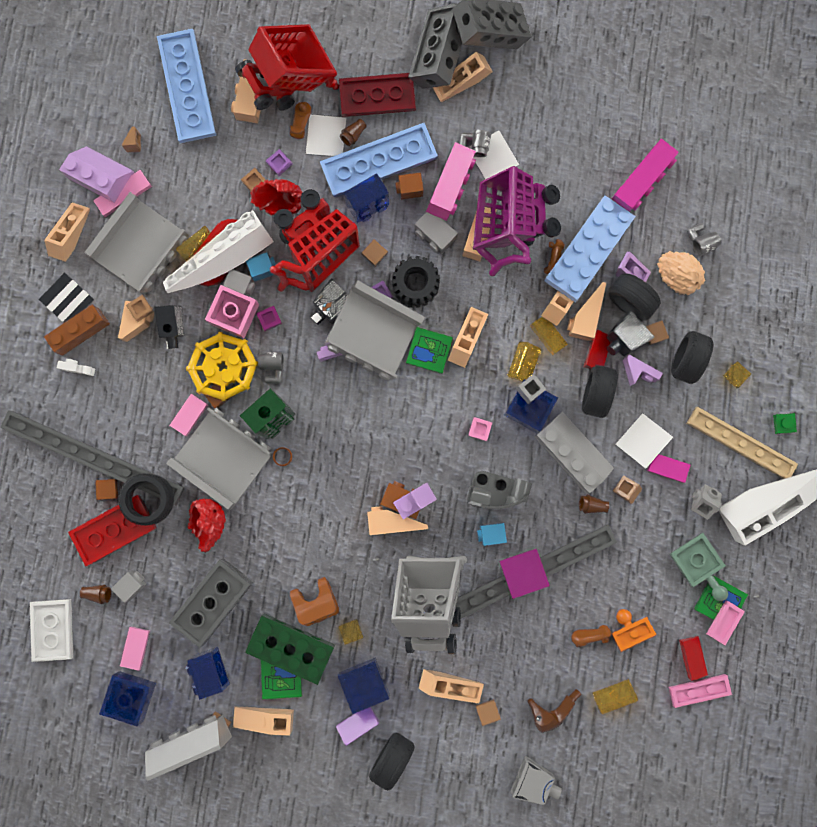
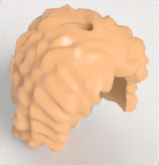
M669 251L662 254V257L659 258L657 265L663 282L675 290L676 293L690 295L696 289L699 290L701 285L704 284L705 271L693 255L685 252L673 253Z

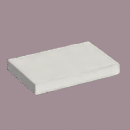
M71 599L30 602L31 662L72 659Z

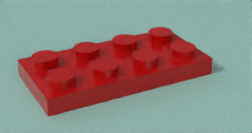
M140 495L132 497L134 509L142 516H150ZM119 505L68 533L86 567L152 532L157 527L155 524L137 525L130 522L124 517Z

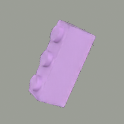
M87 146L70 153L59 169L69 180L113 203L117 200L130 176L134 174V171Z

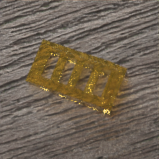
M203 226L177 247V252L187 262L195 255V252L211 232L206 226Z

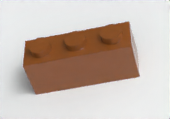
M92 304L45 335L44 338L55 353L63 356L110 325L102 311Z

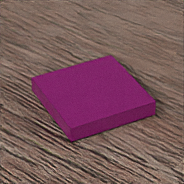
M537 548L499 561L512 599L550 586Z

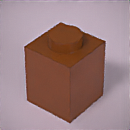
M421 172L398 175L399 182H396L395 185L397 194L401 195V200L423 197L424 190Z

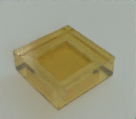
M737 361L723 376L733 386L739 388L749 378L751 373Z
M357 619L338 626L345 645L364 638Z

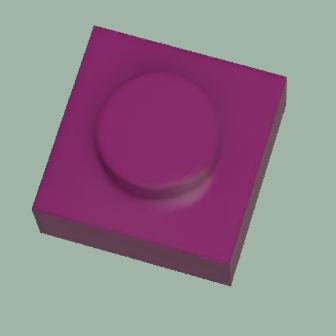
M274 306L256 313L264 331L282 324Z

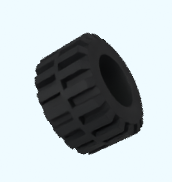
M416 256L415 259L407 257V261L404 259L400 261V265H397L395 272H393V292L396 294V298L400 299L402 304H408V307H412V305H415L416 308H419L420 305L426 306L429 301L432 302L438 293L440 284L437 267L434 268L433 262H427L428 259L425 257L423 260L420 259V256ZM413 273L421 274L426 278L427 286L420 291H412L405 285L406 277Z

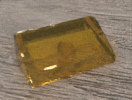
M544 317L539 318L530 325L552 356L568 345L554 325Z
M519 342L508 377L524 382L532 376L541 348L529 342Z
M629 679L592 692L601 714L638 701Z

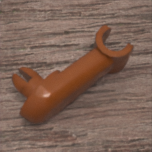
M299 102L295 106L293 125H290V136L293 138L303 139L305 136V127L312 110L307 102Z
M556 239L555 244L552 241L549 242V247L552 248L548 266L544 268L545 274L550 273L562 256L565 244L560 239Z
M602 625L598 629H579L573 632L571 640L579 648L597 641L608 643L611 631L606 625Z

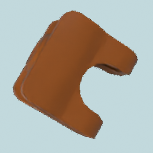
M325 577L318 579L319 595L313 601H306L299 589L290 591V597L300 624L311 626L339 613L338 603L330 583Z

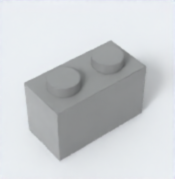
M426 212L415 223V234L421 240L425 239L429 243V247L436 253L438 251L441 255L457 239L458 233L443 219Z

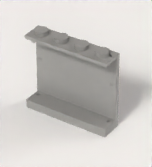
M129 192L84 253L145 295L153 289L156 279L164 274L168 263L176 258L180 247L185 246L189 235L184 229L181 230Z
M356 281L324 345L328 347L329 351L344 355L346 360L352 363H360L363 369L379 373L380 378L388 381L393 380L398 376L395 373L416 327L422 324L425 317L364 283Z
M208 407L209 413L177 456L170 458L166 464L225 508L232 510L273 453L269 451L271 447L264 442L260 444L254 440L256 436L247 430L245 432L239 429L240 425L232 419L230 421L226 420L223 417L225 414L217 408L213 410Z

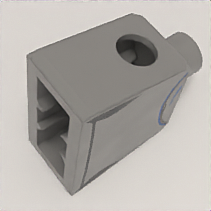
M524 756L512 786L511 794L513 798L544 805L548 796L558 800L562 788L553 785L555 778L550 771L529 757Z

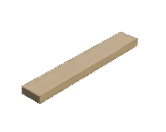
M695 407L686 423L783 479L792 477L798 466V463L699 407Z

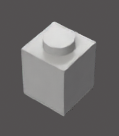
M233 269L229 271L223 284L224 287L246 296L252 294L255 288L252 277Z
M533 374L520 384L516 390L529 404L543 393L546 388Z
M130 571L111 590L126 603L131 601L147 584L144 582L145 578L138 571Z

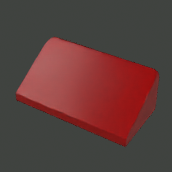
M596 329L595 338L591 341L584 364L585 368L592 369L596 365H605L608 355L607 346L611 344L607 339L608 334Z
M699 636L679 640L688 679L694 681L707 676L708 673Z

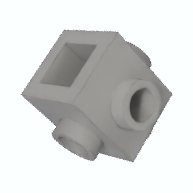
M705 484L701 489H696L693 493L691 510L708 520L721 508L722 494L715 488Z

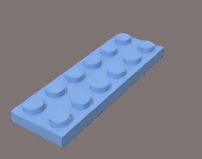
M188 29L157 36L178 141L185 143L216 136L194 30Z
M422 123L320 161L332 195L335 198L436 160L438 155L426 125Z
M604 195L544 281L576 303L629 227L635 215Z

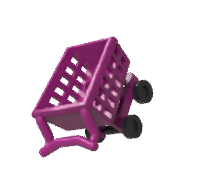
M516 166L503 170L481 181L479 184L473 250H477L491 264L490 276H495L502 267L512 263L530 264L529 246L533 245L535 238L542 235L553 238L561 232V224L556 218L546 219L545 203L554 205L559 202V189L555 185L545 187L544 184H533V176L518 169ZM487 187L492 188V194L487 193ZM497 190L502 192V196L497 195ZM486 197L491 198V203L485 202ZM496 201H501V205H496ZM485 207L491 208V213H484ZM496 209L501 210V215L496 214ZM484 217L490 218V224L483 223ZM495 219L501 220V224H495ZM490 228L489 234L482 233V229ZM495 229H501V234H495ZM481 238H489L481 242ZM513 244L523 252V255L514 254L497 261L485 248H505Z

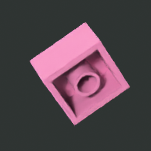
M220 285L205 320L212 326L244 339L259 307V303L251 297Z

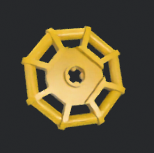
M218 332L217 335L195 344V349L189 365L186 366V371L189 372L198 394H205L221 399L224 402L226 399L250 389L249 386L255 369L258 367V361L255 360L246 339L242 340L223 334V332ZM219 342L218 348H213L210 352L205 350V348ZM224 342L236 345L237 347L235 350L225 348ZM241 351H243L248 362H241L238 356ZM202 352L206 355L202 366H196ZM224 362L227 369L219 371L218 365ZM243 368H248L242 381L240 379ZM197 372H204L207 378L204 383H202ZM235 382L240 384L226 391V387L229 386L228 384ZM210 384L221 386V392L208 387Z

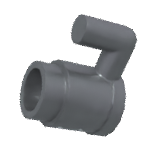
M486 130L462 133L459 144L466 147L467 140L472 141V150L476 151L474 156L484 158L489 151L491 133Z
M703 223L687 230L692 240L693 249L698 256L715 250L721 245V238L717 232L698 236L697 233L705 229Z
M283 352L259 354V369L275 370V376H266L265 383L281 384L283 382L284 368Z

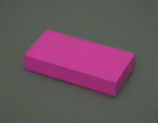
M658 454L649 464L647 471L685 483L690 464Z

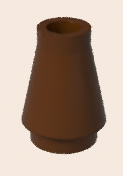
M358 119L353 124L344 128L340 134V139L347 146L354 145L367 127L362 119Z
M587 494L586 496H581L579 510L585 514L607 513L609 511V502Z
M106 585L82 587L80 590L81 599H87L99 604L108 603L112 595L111 588Z

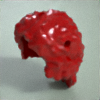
M265 180L253 187L250 193L251 203L255 204V207H259L260 211L265 210L271 216L275 215L280 209H287L292 214L298 213L301 209V194L303 192L299 185L288 180Z
M204 498L195 500L190 505L188 529L192 530L191 533L195 534L199 539L198 549L206 553L220 539L226 518L221 505L211 499Z

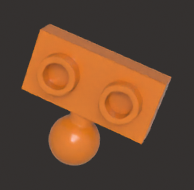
M621 609L617 612V621L625 627L613 632L611 635L620 652L657 635L647 617L632 623L630 611Z

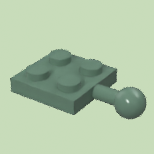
M700 533L669 554L691 587L706 579L713 589L712 596L715 600L724 601L727 599L728 590L724 586L719 585L713 577L714 573L726 565L704 533Z

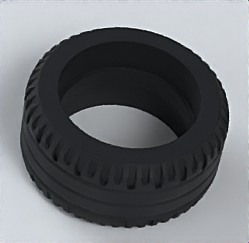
M621 274L608 291L610 299L624 313L631 310L640 321L649 320L661 304L658 293L648 283L632 274Z
M696 331L688 332L676 351L671 367V374L675 379L688 384H694L699 381L708 366L713 352L714 342L712 338Z
M600 365L592 367L582 401V411L584 414L604 418L608 415L618 381V373L615 369Z
M142 473L129 478L124 483L119 492L118 503L124 517L130 522L137 525H154L164 520L170 514L174 503V493L172 487L164 478L155 474ZM143 483L154 484L161 494L160 507L151 516L140 515L134 509L132 503L134 491Z
M393 733L370 771V780L384 790H391L399 780L415 749L414 743L400 733Z

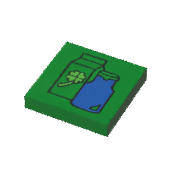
M416 327L406 364L443 374L453 337Z
M713 576L719 585L724 586L728 590L727 599L724 601L715 600L712 596L713 589L707 583L694 610L715 620L725 601H729L741 609L748 594Z
M261 660L262 699L302 697V678Z

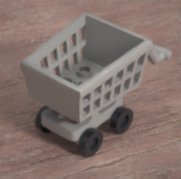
M407 556L406 559H399L391 621L401 637H406V653H414L415 650H447L448 654H456L457 638L456 634L450 633L451 625L453 627H460L461 610L460 607H456L460 590V571L463 570L464 564L467 562L466 556L450 558ZM426 607H435L432 612H425ZM420 637H433L439 639H420Z

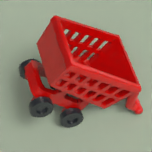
M310 24L260 26L248 49L255 63H252L251 60H244L235 67L237 75L246 78L256 94L254 96V105L257 110L268 108L273 103L271 96H277L278 101L276 105L280 111H284L294 105L295 100L292 94L296 90L311 92L324 82L327 88H333L334 90L339 88V84L335 79L337 72ZM256 73H258L261 78L265 79L268 86H263L261 84V82L256 76Z
M308 189L301 194V203L307 210L296 218H293L292 213L287 209H280L274 215V222L280 229V239L283 243L288 244L294 263L282 260L275 266L270 267V272L280 278V283L277 287L280 292L284 291L288 285L313 292L360 247L357 225L338 209L331 213L329 204L323 198L320 199L318 192L313 189ZM347 238L352 242L349 247L344 243ZM339 245L345 249L342 254L336 249ZM332 251L338 256L335 261L329 256ZM324 258L330 262L327 268L321 262ZM317 265L323 270L320 275L314 270V267ZM282 268L301 274L305 282L295 278H288ZM310 271L316 278L313 282L309 274Z

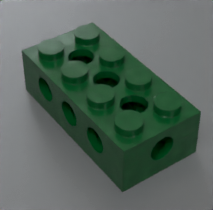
M270 388L239 416L255 434L268 440L269 438H275L280 433L279 429L283 425L288 426L295 419L293 416L296 413Z
M264 613L260 617L245 653L318 685L335 644ZM269 636H274L277 639V645L269 643ZM292 644L295 647V653H289L286 645ZM304 653H312L314 660L307 661L304 658Z

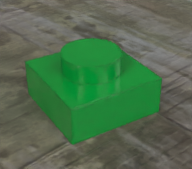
M795 413L773 415L775 434L797 432Z

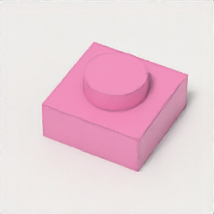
M474 417L468 436L487 441L492 422Z

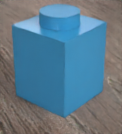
M267 252L246 261L251 277L255 282L274 275L270 272V267L275 266L276 262L274 257L270 258Z
M504 523L481 525L480 530H477L478 542H482L483 546L507 543Z

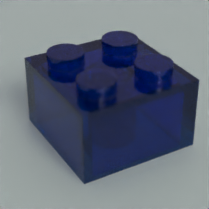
M377 173L344 192L346 205L357 223L369 220L372 214L383 212L389 205V192Z
M516 391L504 416L535 433H539L558 397L544 391L527 404L518 391Z
M218 647L198 653L187 660L186 669L189 676L192 675L194 682L192 688L194 694L198 695L199 700L223 692L230 685Z
M376 657L339 672L338 679L352 714L390 699V693Z
M118 671L111 677L99 715L133 726H139L145 719L156 682Z

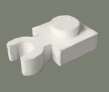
M66 359L65 362L58 361L57 368L60 370L94 376L95 368L78 365L76 360Z

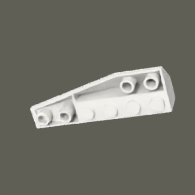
M253 210L246 212L235 223L228 224L222 232L173 274L169 275L163 281L167 293H171L216 278L241 265L274 241Z
M817 469L749 489L722 505L719 512L734 540L740 544L747 545L813 503L817 499Z

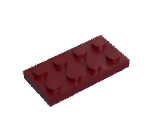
M410 73L339 78L342 117L416 111L414 82L408 78Z

